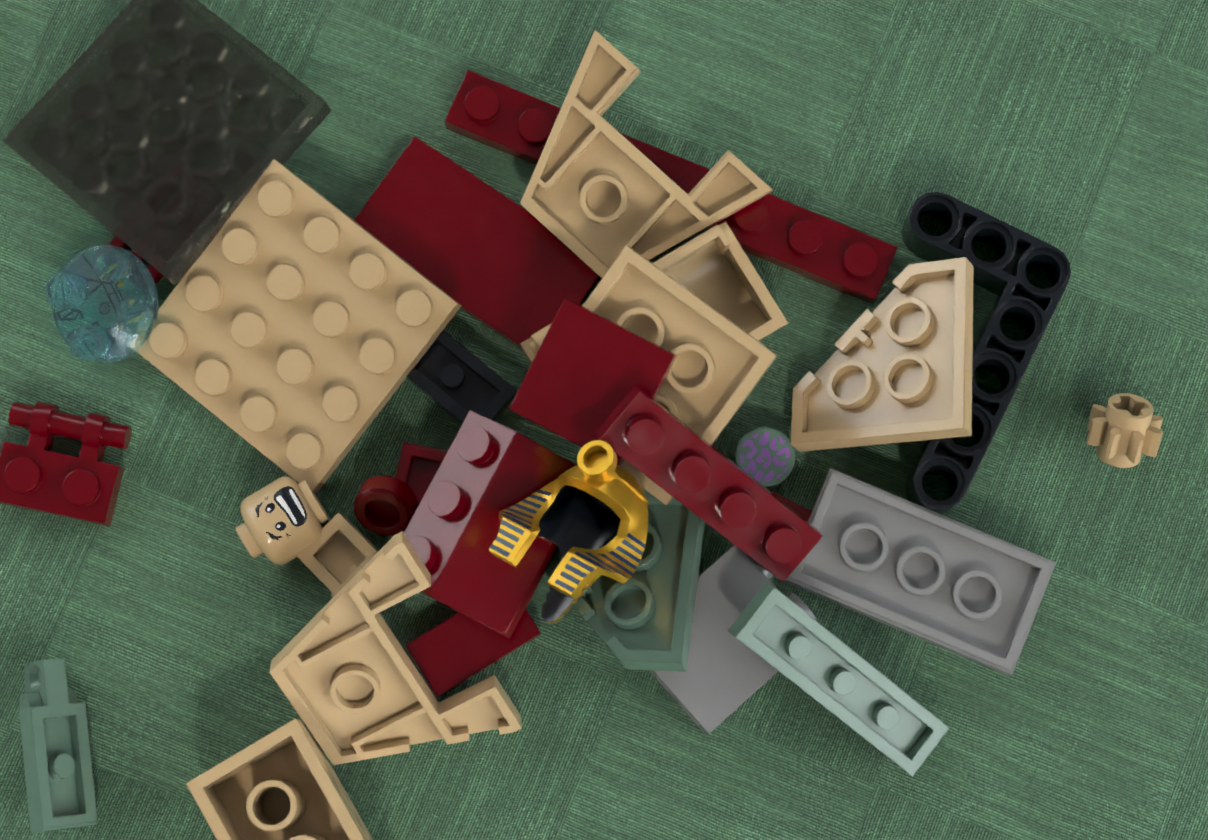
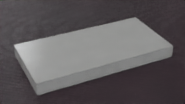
M830 468L808 519V522L815 526L823 537L784 582L1001 674L1011 676L1056 562Z

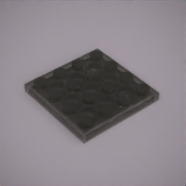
M131 0L8 133L3 141L23 160L170 283L175 285L203 254L275 159L284 164L332 110L323 98L198 0Z

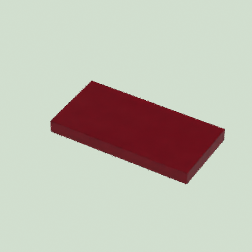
M416 136L408 144L354 219L369 233L461 304V310L521 350L520 343L553 322L564 298L582 305L601 278L526 209Z

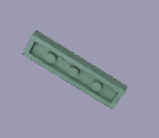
M768 582L764 583L728 630L739 641L912 777L949 730V727Z

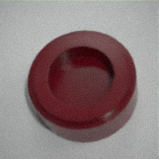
M385 475L367 479L361 485L354 502V513L357 520L369 531L386 536L396 535L401 531L404 532L417 509V498L413 490L400 479Z

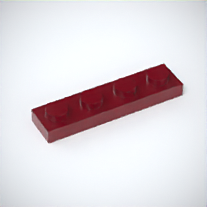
M637 385L633 386L595 432L599 440L610 444L614 452L782 582L789 577L823 537L815 526Z

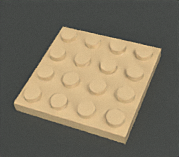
M273 158L130 347L295 481L301 483L306 480L312 493H318L462 305L285 165Z

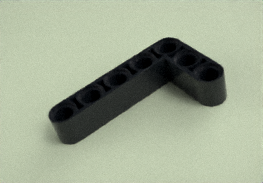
M931 192L922 195L914 202L904 220L901 232L907 249L929 262L967 257L974 266L973 284L998 295L973 345L972 427L976 435L975 445L971 447L959 446L951 438L926 440L907 479L905 487L907 500L942 515L956 506L965 496L1069 283L1071 268L1065 254L1055 246L948 194ZM928 214L938 217L943 222L946 233L941 236L927 235L918 225L917 218ZM978 240L991 243L998 252V261L987 263L979 260L972 251L971 243ZM1037 266L1044 269L1050 276L1051 288L1039 289L1030 284L1026 278V267ZM1003 317H1013L1022 322L1026 329V339L1024 341H1013L1004 336L1000 328V319ZM986 368L995 372L1001 381L1000 392L989 394L979 389L974 379L975 370ZM927 472L942 474L950 484L949 498L938 501L926 495L922 487L923 474Z

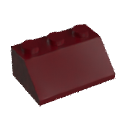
M470 410L404 532L431 574V586L421 591V593L510 639L558 546L548 539L536 536L516 567L495 557L490 553L489 548L496 539L502 520L499 518V511L529 497L570 468L576 466V464L517 431Z

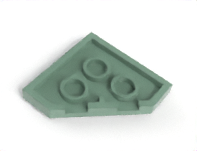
M642 488L649 503L648 533L645 550L636 571L623 584L601 575L590 588L585 590L584 595L578 598L577 603L572 606L625 669L686 672L705 521L675 498L668 505H665ZM559 547L545 571L549 578L561 562V550Z

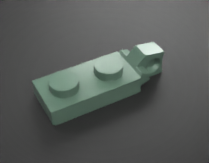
M65 658L44 659L24 665L25 693L20 694L19 720L31 834L97 825L96 821H98L86 704L85 702L78 703L74 689L68 690Z

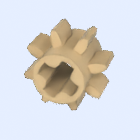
M1129 393L1115 394L1109 398L1107 408L1096 404L1092 406L1087 425L1089 432L1086 443L1087 445L1097 446L1096 455L1104 463L1118 468H1131L1140 463L1142 453L1151 457L1157 456L1163 431L1160 430L1163 418L1162 416L1153 415L1154 408L1152 404L1143 397Z

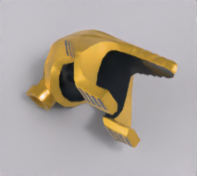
M602 440L590 441L580 449L577 456L578 465L570 468L557 479L519 503L499 511V518L502 520L496 539L489 548L490 553L495 557L516 567L536 536L552 541L561 550V562L547 582L550 585V591L545 596L546 602L542 604L541 617L549 624L561 620L564 613L570 610L571 605L576 604L578 598L583 596L585 590L590 588L601 575L612 578L622 584L626 583L636 571L645 550L648 533L649 503L647 497L634 476L623 467L617 465V455L611 445Z

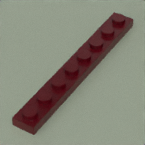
M467 70L444 122L447 129L537 165L561 108ZM621 133L687 194L691 192L710 170ZM771 194L765 195L700 232L702 234L726 221L744 252L872 305L877 299L898 248Z

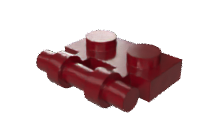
M38 401L35 406L14 402L9 411V425L29 429L30 435L27 446L3 441L0 453V504L110 527L124 469L117 465L103 463L102 461L106 446L120 449L128 448L132 434L131 426L112 423L109 416L90 412L87 417L60 412L58 405ZM59 435L81 440L82 446L79 457L52 452L54 436Z

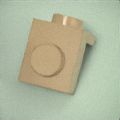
M338 512L322 528L319 540L299 552L296 556L332 592L331 597L333 598L379 550L344 514Z

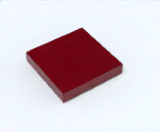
M564 298L509 409L583 447L590 441L599 440L595 434L596 430L634 385H637L655 400L677 354L568 298ZM616 453L617 465L621 466L624 459Z

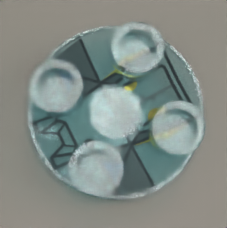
M114 245L88 247L75 254L64 265L61 272L53 275L46 285V297L52 305L56 327L62 339L70 347L72 354L80 360L100 363L124 360L136 353L146 343L154 329L158 315V294L154 279L140 258L122 247Z

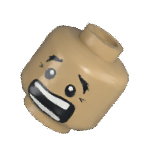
M284 476L246 497L241 502L240 512L244 523L235 529L253 559L264 553L273 564L284 565L296 558L299 552L318 541L322 534L323 524L330 519L316 494L312 493L306 480L297 484L291 477Z

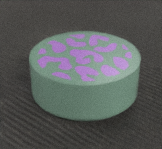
M768 427L757 428L748 432L740 440L735 452L734 462L765 488L771 489L781 485L789 477L795 464V450L789 438L782 432Z

